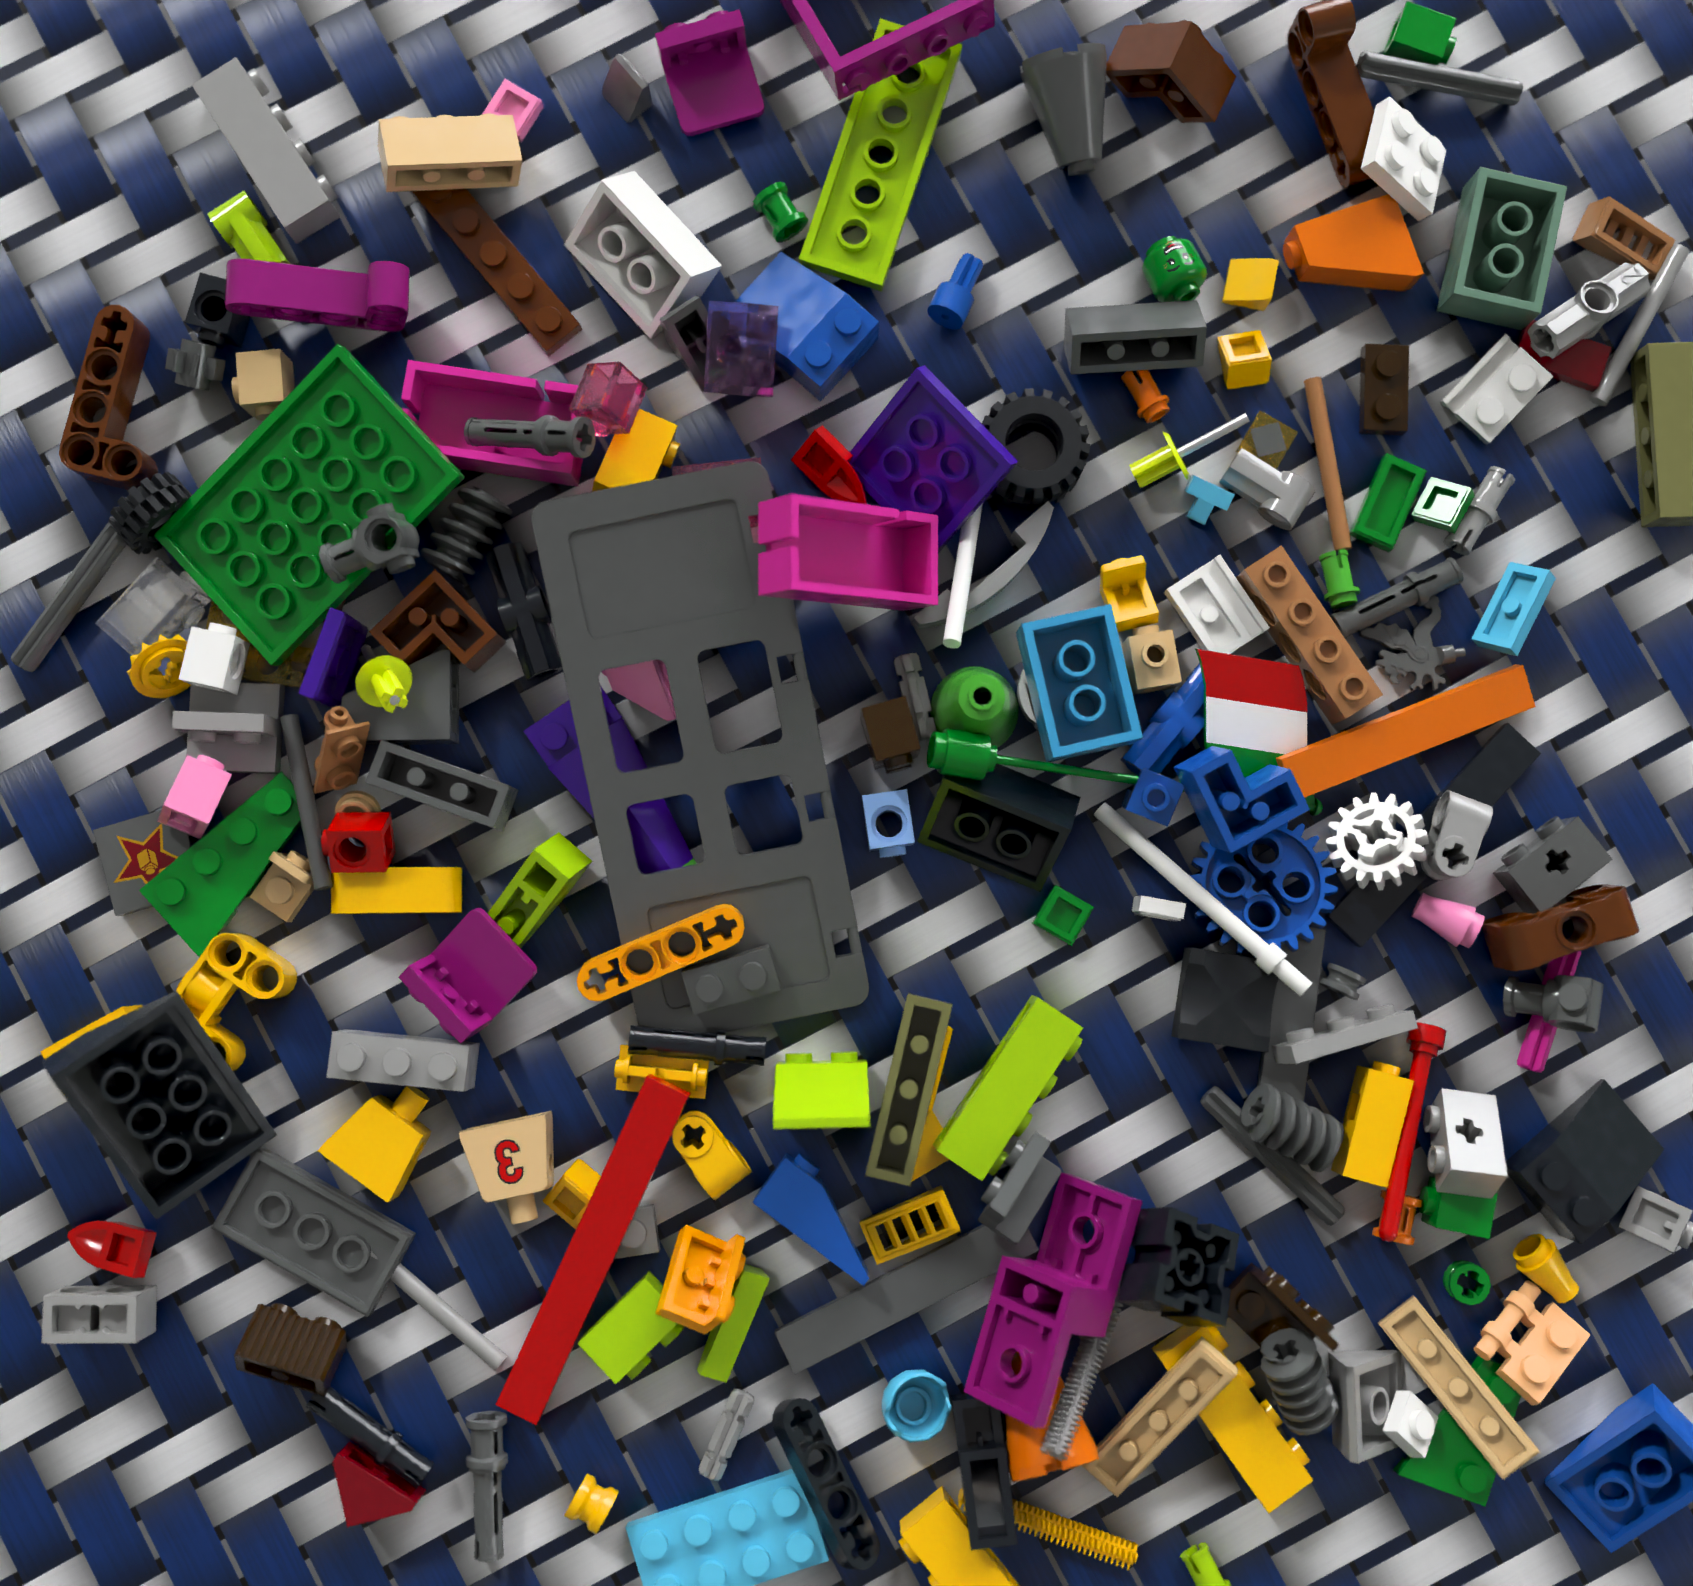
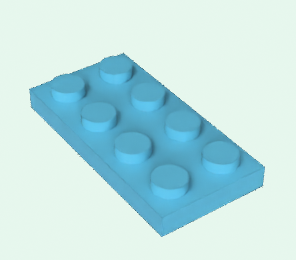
M793 1469L630 1521L626 1526L643 1586H753L829 1561V1552L822 1530Z

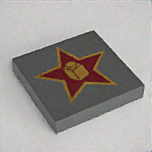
M161 810L93 830L115 916H124L153 907L139 890L195 844L193 836L157 822Z

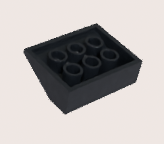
M177 991L84 1033L41 1061L51 1080L156 1220L277 1136Z

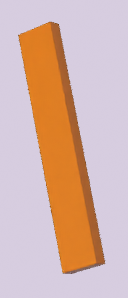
M1512 665L1276 758L1277 764L1280 767L1291 769L1305 798L1534 708L1536 706L1524 665Z

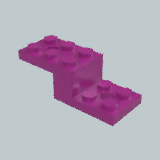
M1061 1172L1036 1260L1002 1256L963 1392L1033 1428L1046 1427L1071 1334L1105 1338L1143 1201L1078 1176ZM1091 1219L1094 1224V1235L1086 1243L1083 1237V1227ZM1016 1351L1020 1353L1022 1358V1368L1017 1376L1011 1367L1012 1357Z

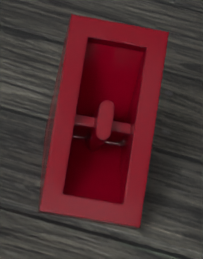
M350 1441L333 1460L347 1527L410 1512L420 1501L427 1489L422 1486L415 1489L386 1465L379 1467L373 1462L375 1457Z

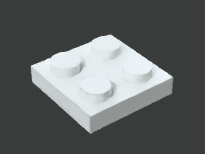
M1389 96L1375 106L1361 170L1417 221H1420L1433 214L1446 149L1437 137L1431 136L1415 121L1413 115L1408 110L1400 107Z

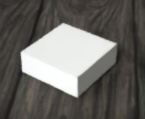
M1141 895L1134 897L1132 912H1134V915L1173 922L1181 921V919H1184L1186 903Z

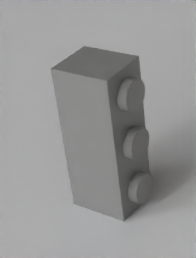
M350 1029L332 1031L327 1078L465 1092L475 1088L480 1043L464 1041L460 1044L458 1040Z

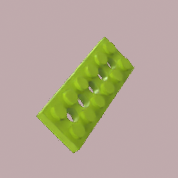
M880 18L873 41L903 27V25ZM958 43L940 55L931 56L910 66L916 69L920 75L919 79L914 83H902L896 75H892L869 86L863 92L858 91L854 94L799 257L800 264L806 268L882 292L962 53L963 44ZM897 106L902 108L907 116L902 122L892 124L883 118L882 113L888 107ZM885 146L892 151L893 157L887 163L878 164L871 160L869 152L874 147ZM863 186H872L878 190L880 197L872 204H864L856 198L855 193ZM849 226H859L866 232L867 236L859 244H849L842 238V232Z

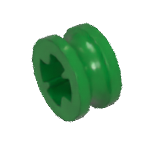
M1455 1261L1444 1272L1443 1284L1445 1290L1451 1297L1463 1304H1479L1490 1293L1491 1282L1489 1275L1483 1268L1471 1261ZM1467 1271H1471L1470 1278L1476 1281V1286L1473 1290L1466 1288V1294H1462L1463 1287L1457 1284V1280L1461 1274L1468 1277Z

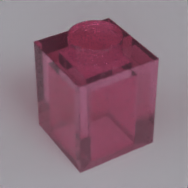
M621 362L590 363L586 366L569 410L576 417H588L594 425L597 436L606 437L609 434H629L647 387Z

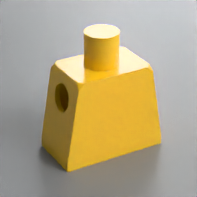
M406 1086L395 1102L381 1094L374 1096L353 1114L319 1148L318 1152L388 1203L397 1198L403 1191L430 1137L431 1130L416 1119L430 1099L422 1091L412 1086Z

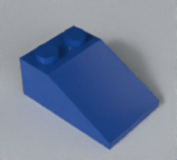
M780 252L723 314V317L820 402L878 340L879 321L846 292L783 252Z
M1652 1383L1616 1407L1545 1478L1544 1483L1604 1547L1612 1553L1693 1502V1424Z

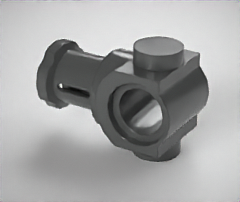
M392 503L378 505L369 509L366 512L368 518L361 520L359 526L353 529L352 538L335 545L326 543L319 547L321 564L333 582L341 583L347 579L348 574L364 567L375 571L387 566L389 574H396L411 569L416 565L414 559L420 557L417 550L419 545L418 532L411 523L406 521L403 513L395 511ZM393 527L397 534V541L395 546L389 550L385 543V537L387 532Z
M1558 975L1554 979L1549 978L1546 985L1520 982L1518 977L1509 976L1503 994L1505 1016L1515 1017L1517 1013L1543 1016L1545 1023L1554 1027L1595 1034L1598 1031L1604 984L1592 978Z

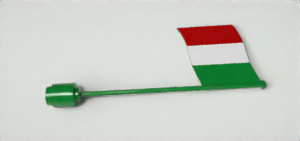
M1195 648L1204 684L1205 749L1215 746L1232 750L1244 777H1247L1269 764L1278 766L1277 757L1307 746V696L1299 665ZM947 728L943 732H932L927 750L928 768L937 769L939 774L983 780L987 772H993L996 764L1134 785L1138 778L1135 775L997 755V746L991 745L989 735ZM1314 794L1305 797L1310 808L1308 810L1312 816L1319 815L1323 810L1322 802L1314 798Z

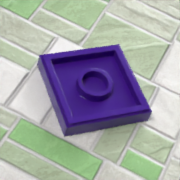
M330 607L298 694L330 708L341 706L342 695H345L361 648L369 631L368 627L347 613Z

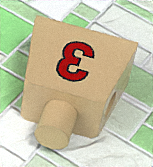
M552 1111L475 1126L459 1132L460 1141L483 1201L492 1202L506 1199L511 1224L537 1219L538 1213L534 1193L547 1190L554 1185Z

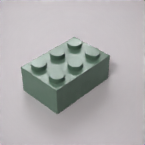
M1480 167L1462 189L1437 311L1521 331L1541 314L1567 186Z

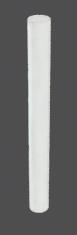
M983 503L961 527L943 645L948 648H958L961 646Z

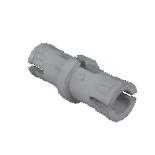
M1491 466L1488 469L1456 532H1450L1444 539L1447 547L1450 548L1456 543L1457 545L1453 551L1462 555L1470 554L1472 547L1485 526L1493 523L1498 516L1496 509L1510 486L1515 482V478L1511 473L1507 474L1506 478L1503 479L1502 476L1506 472L1505 469Z

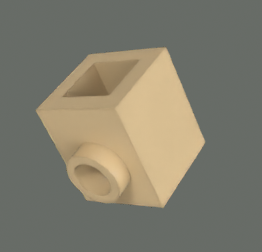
M281 349L235 353L237 377L232 378L233 397L237 404L259 421H264L295 389L293 362Z
M1149 625L1133 629V636H1129L1122 643L1132 694L1173 689L1182 683L1173 629L1159 631V625Z

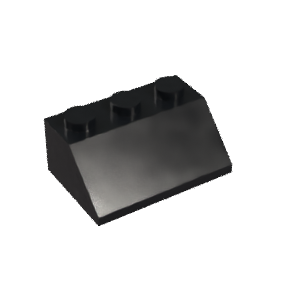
M1000 764L995 765L993 772H987L983 780L943 775L917 842L1041 892L1071 832L1081 797Z

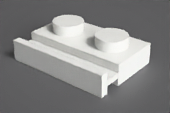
M1505 334L1439 403L1444 407L1446 406L1461 423L1487 445L1554 376L1522 347L1519 348L1513 343L1510 337Z
M1221 555L1201 566L1164 592L1202 650L1231 654L1270 628Z

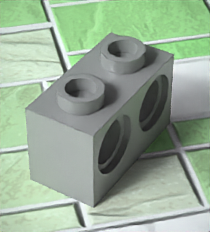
M157 1285L65 1286L44 1295L42 1344L137 1343L156 1332Z

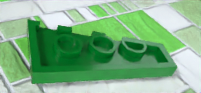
M281 771L139 890L198 957L202 955L209 942L219 935L225 926L227 927L251 889H254L262 879L265 870L271 863L268 858L273 851L281 852L301 825L292 781Z

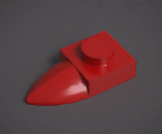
M823 425L818 427L792 457L791 461L830 498L867 505L863 485L856 471L849 463L853 455Z
M92 1221L70 1230L67 1237L77 1254L89 1264L127 1277L144 1278L157 1232L123 1222Z

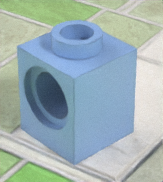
M907 789L862 795L869 851L879 850L880 858L905 855V846L914 845L915 843ZM884 813L895 814L901 821V831L894 837L882 836L876 829V820L880 815Z

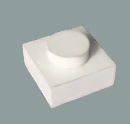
M1396 1391L1383 1432L1409 1457L1425 1458L1438 1416L1412 1391Z

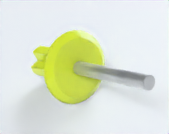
M1246 413L1178 449L1170 435L1163 432L1168 445L1129 465L1139 487L1143 488L1179 468L1182 470L1185 478L1188 479L1189 473L1182 457L1250 422Z
M369 645L362 646L361 652L367 662L360 668L356 676L355 686L359 697L365 703L374 707H383L384 710L391 713L394 712L396 706L405 708L408 703L406 695L412 686V673L409 666L395 656L382 655L376 657Z

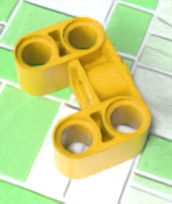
M222 933L215 936L209 942L195 965L182 978L176 991L214 1045L218 1042L225 1048V1061L232 1071H235L244 1062L246 1048L243 1041L237 1035L219 1024L222 1019L219 1014L237 988H241L258 999L281 998L288 995L297 983V972L288 960L254 937L245 933ZM233 941L241 949L240 960L235 965H232L226 957V950ZM270 966L277 971L279 976L277 986L273 990H269L263 983V974Z

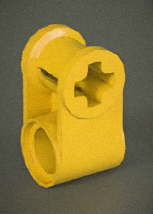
M694 1110L682 1114L672 1134L673 1144L690 1166L704 1190L711 1198L717 1200L749 1175L752 1170L731 1141L726 1139L706 1113ZM689 1124L693 1129L699 1126L704 1128L701 1136L702 1142L698 1143L694 1138L688 1142L684 1139L687 1131L686 1125Z

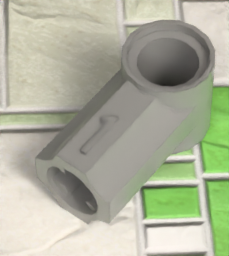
M1243 448L1237 453L1219 481L1228 489L1257 506L1259 514L1269 523L1285 530L1293 528L1315 493L1313 485L1303 477L1290 471L1280 472Z

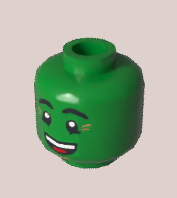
M1168 236L1155 242L1147 250L1146 258L1142 265L1143 276L1154 297L1159 302L1194 300L1200 294L1199 288L1204 284L1207 277L1206 267L1194 244L1184 238L1177 239L1175 236Z

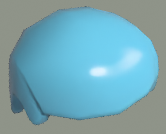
M923 1369L905 1370L892 1378L884 1389L882 1397V1414L889 1430L895 1436L910 1443L928 1441L942 1431L952 1410L946 1388L947 1384L939 1377Z

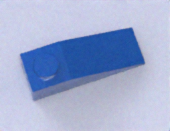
M786 1153L755 1195L753 1203L864 1286L869 1280V1271L823 1179L817 1176L821 1169L800 1153L796 1158Z

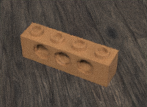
M1282 545L1244 569L1236 577L1270 627L1267 631L1288 662L1293 665H1299L1305 687L1331 725L1349 718L1383 695Z

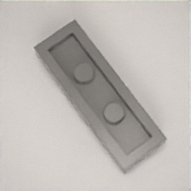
M1389 1004L1366 1010L1368 1018L1354 1021L1353 1016L1327 1021L1328 1030L1314 1033L1311 1027L1286 1033V1042L1272 1046L1276 1064H1298L1417 1029L1418 1026L1413 1010L1395 1011L1394 1005Z

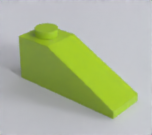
M558 832L532 851L487 914L522 948L571 891L592 863V860Z

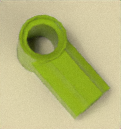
M245 190L207 213L223 239L231 248H235L241 259L290 264L266 228L268 226L267 221Z

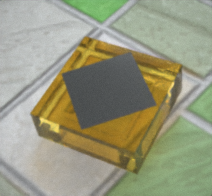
M1260 410L1237 447L1236 452L1243 448L1277 469L1298 431Z

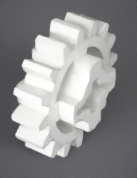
M1375 792L1371 793L1369 803L1363 804L1358 797L1353 798L1354 809L1352 811L1342 807L1338 809L1342 821L1341 823L1329 822L1328 827L1333 837L1326 839V845L1329 852H1333L1329 857L1334 868L1341 867L1340 872L1343 879L1347 881L1356 875L1359 888L1364 889L1369 880H1373L1378 890H1383L1385 880L1392 879L1397 886L1402 885L1401 873L1405 871L1413 876L1418 873L1413 861H1426L1427 855L1425 848L1422 846L1429 844L1427 831L1422 830L1425 827L1421 814L1413 815V807L1409 801L1398 807L1396 796L1390 794L1385 802H1379ZM1396 822L1405 828L1408 838L1403 837L1402 832L1396 831ZM1347 844L1351 845L1353 850L1358 851V861L1349 854Z

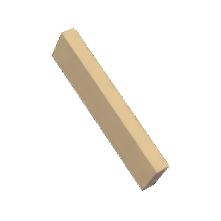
M1414 1295L1378 1322L1379 1326L1502 1480L1540 1453L1538 1448Z
M1201 1337L1097 1445L1099 1459L1082 1466L1118 1497L1237 1376L1238 1368L1207 1340Z

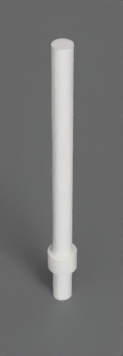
M1104 802L1096 810L1094 816L1257 958L1255 964L1268 975L1273 972L1300 997L1312 985L1309 979L1285 959L1287 954L1274 943L1271 945L1267 944L1110 805Z

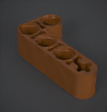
M1323 0L1302 7L1298 11L1288 31L1287 46L1292 64L1336 177L1342 186L1348 187L1371 179L1361 170L1374 110L1348 46V42L1356 28L1353 4L1351 0Z
M121 305L104 307L98 312L94 320L60 443L59 455L67 468L92 482L129 490L133 486L135 488L141 486L140 481L145 478L151 481L153 474L158 473V467L148 454L135 445L123 441L148 351L150 333L148 328L134 314ZM117 366L116 374L111 379L105 380L107 371L111 367ZM106 407L104 417L94 423L95 413L99 409ZM94 449L92 460L82 465L84 454L88 450ZM133 459H137L135 470L131 474L125 475L124 469L126 464Z

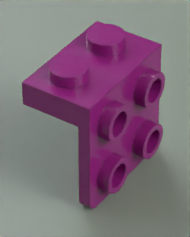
M740 9L731 12L716 11L703 20L689 24L674 23L663 31L655 33L660 61L684 135H697L756 118L764 113V101L747 49L745 26Z
M476 908L461 920L430 955L409 965L398 978L408 987L411 996L416 1001L424 1004L439 1020L442 1029L447 1034L455 1037L461 1044L492 1022L536 975L537 966L485 910Z

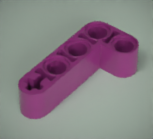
M232 259L226 265L225 308L232 313L244 316L374 331H399L404 328L408 317L410 269L398 262L376 261L370 263L367 274L252 259Z

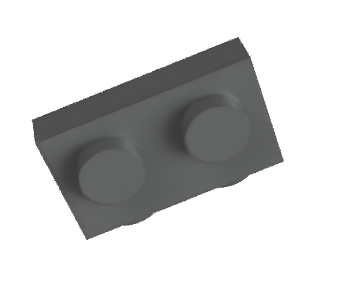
M1037 1132L1032 1135L1026 1144L1020 1140L1016 1142L1004 1161L1010 1167L1002 1180L995 1176L980 1199L987 1205L979 1216L978 1221L1013 1245H1016L1021 1240L1061 1174V1169L1043 1157L1051 1141Z

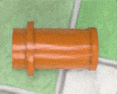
M1137 370L1136 374L1141 384L1137 381L1133 371H1126L1121 376V379L1126 384L1139 408L1137 411L1138 417L1144 418L1147 423H1151L1165 416L1170 411L1168 406L1170 399L1167 395L1161 394L1149 370Z

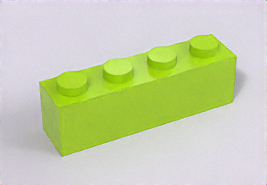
M1031 995L933 1143L936 1151L981 1181L984 1180L987 1173L992 1176L995 1175L1007 1157V1152L1003 1149L1011 1137L1014 1135L1018 1138L1029 1125L1033 1115L1028 1111L1038 1097L1041 1099L1046 1098L1054 1087L1058 1077L1053 1073L1063 1059L1068 1062L1079 1049L1083 1039L1078 1035L1083 1027L1039 997Z

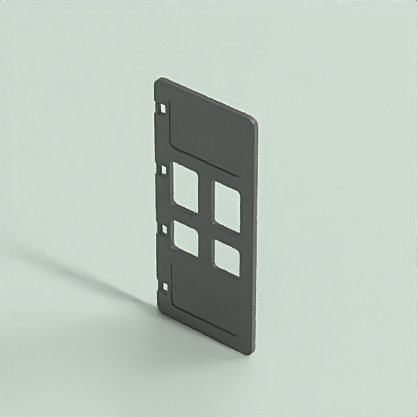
M753 461L547 500L539 503L534 508L531 516L621 945L716 905H732L740 911L744 919L743 936L732 947L631 989L639 1027L701 1033H717V1029L729 1032L857 1006L863 1003L869 994V982L793 599L758 596V554L766 552V545L754 544L749 517L758 515V502L773 499L767 470L761 464ZM758 640L764 644L782 737L776 743L722 753L715 747L698 655L704 650ZM792 654L797 681L781 683L776 657ZM660 660L666 666L684 756L679 762L623 772L617 767L599 675L606 669ZM787 775L790 777L793 785L802 830L801 841L794 845L748 854L738 852L725 796L726 788L733 784ZM820 793L824 818L809 821L804 796ZM682 794L691 796L694 801L705 855L704 860L698 864L648 874L641 872L638 867L627 815L628 807L632 804ZM718 915L716 917V926L706 931L703 930L702 922L695 924L702 935L703 947L711 945L707 940L708 935L721 931L725 937L731 936V928L734 924H737L734 919L726 920L723 915ZM847 929L851 953L836 956L831 932ZM676 932L669 939V946L672 952L684 956L694 950L695 940L687 932ZM769 944L781 991L693 1015L681 974L683 968ZM638 949L628 955L627 963L632 971L645 973L652 968L653 958L647 951Z

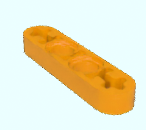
M716 905L586 961L581 967L577 976L578 990L589 1000L597 1002L607 1000L730 948L738 943L743 936V915L732 905ZM718 915H723L726 920L734 919L737 924H734L731 928V936L725 937L721 931L708 935L707 940L711 945L703 947L702 935L695 924L702 922L703 930L706 931L716 926V917ZM676 932H687L694 938L695 948L688 955H677L670 949L669 939ZM641 949L650 953L653 958L652 968L645 973L632 971L627 963V957L632 951ZM614 958L619 959L620 972L627 981L620 982L618 973L606 980L605 989L600 990L597 984L588 985L587 980L590 979L592 974L591 969L597 968L600 974L614 970L615 967L611 960Z

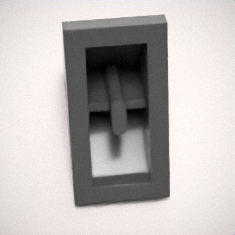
M698 295L690 298L660 318L666 341L702 392L739 369Z

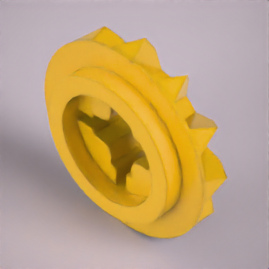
M177 634L172 639L159 635L157 642L151 645L142 643V651L139 654L130 656L132 666L127 671L134 688L142 695L151 698H167L188 689L191 684L178 679L188 641ZM167 657L171 662L167 663V669H165V675L163 676L158 667L161 666V660Z

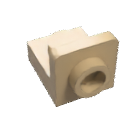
M290 850L288 854L273 851L268 858L273 864L250 898L285 922H292L314 890L309 860L294 850Z

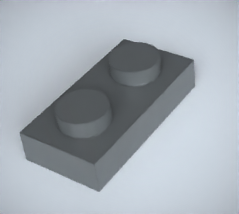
M769 944L681 970L693 1015L781 991Z

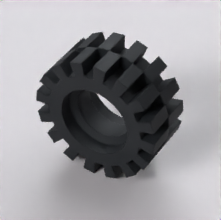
M164 472L163 475L160 473L153 474L151 481L148 478L141 480V486L138 488L131 487L128 490L130 494L127 497L121 496L117 501L120 506L112 508L110 512L112 515L109 518L110 526L137 554L141 552L149 554L152 548L155 551L162 548V544L154 534L192 496L186 487L170 472Z

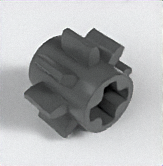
M182 339L180 349L168 348L165 369L176 372V384L209 390L211 380H223L226 360L215 357L216 346Z

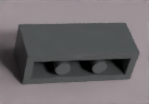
M1197 300L1065 308L1064 351L1070 374L1201 367L1204 361L1207 326Z
M383 740L379 744L365 783L503 832L519 791L510 785Z

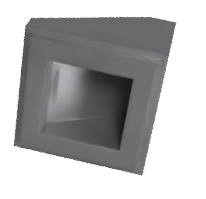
M617 54L604 81L602 94L617 113L629 123L652 105V99L647 81L623 54Z

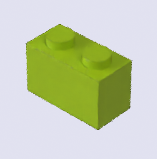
M650 1270L585 1332L578 1342V1345L615 1384L625 1375L631 1380L634 1379L650 1363L651 1358L647 1354L659 1342L664 1347L669 1345L685 1328L683 1325L656 1314L664 1285Z

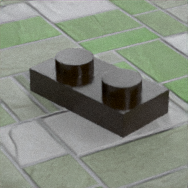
M1365 344L1361 348L1359 434L1403 436L1408 431L1409 345Z

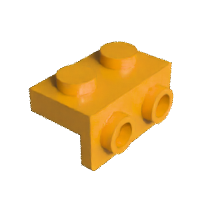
M687 1224L680 1229L656 1314L704 1335L719 1324L725 1323L729 1319L735 1305V1297L731 1295L734 1282L741 1275L746 1262V1256L742 1254L745 1237L736 1234L726 1242Z

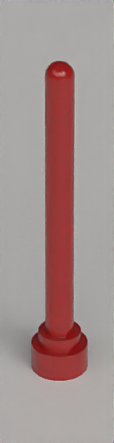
M1417 1022L1418 1028L1408 1031L1406 1042L1410 1044L1409 1051L1413 1053L1408 1079L1413 1080L1414 1083L1386 1190L1379 1226V1236L1385 1242L1394 1241L1398 1235L1431 1060L1437 1057L1438 1050H1443L1447 1031L1441 1027Z

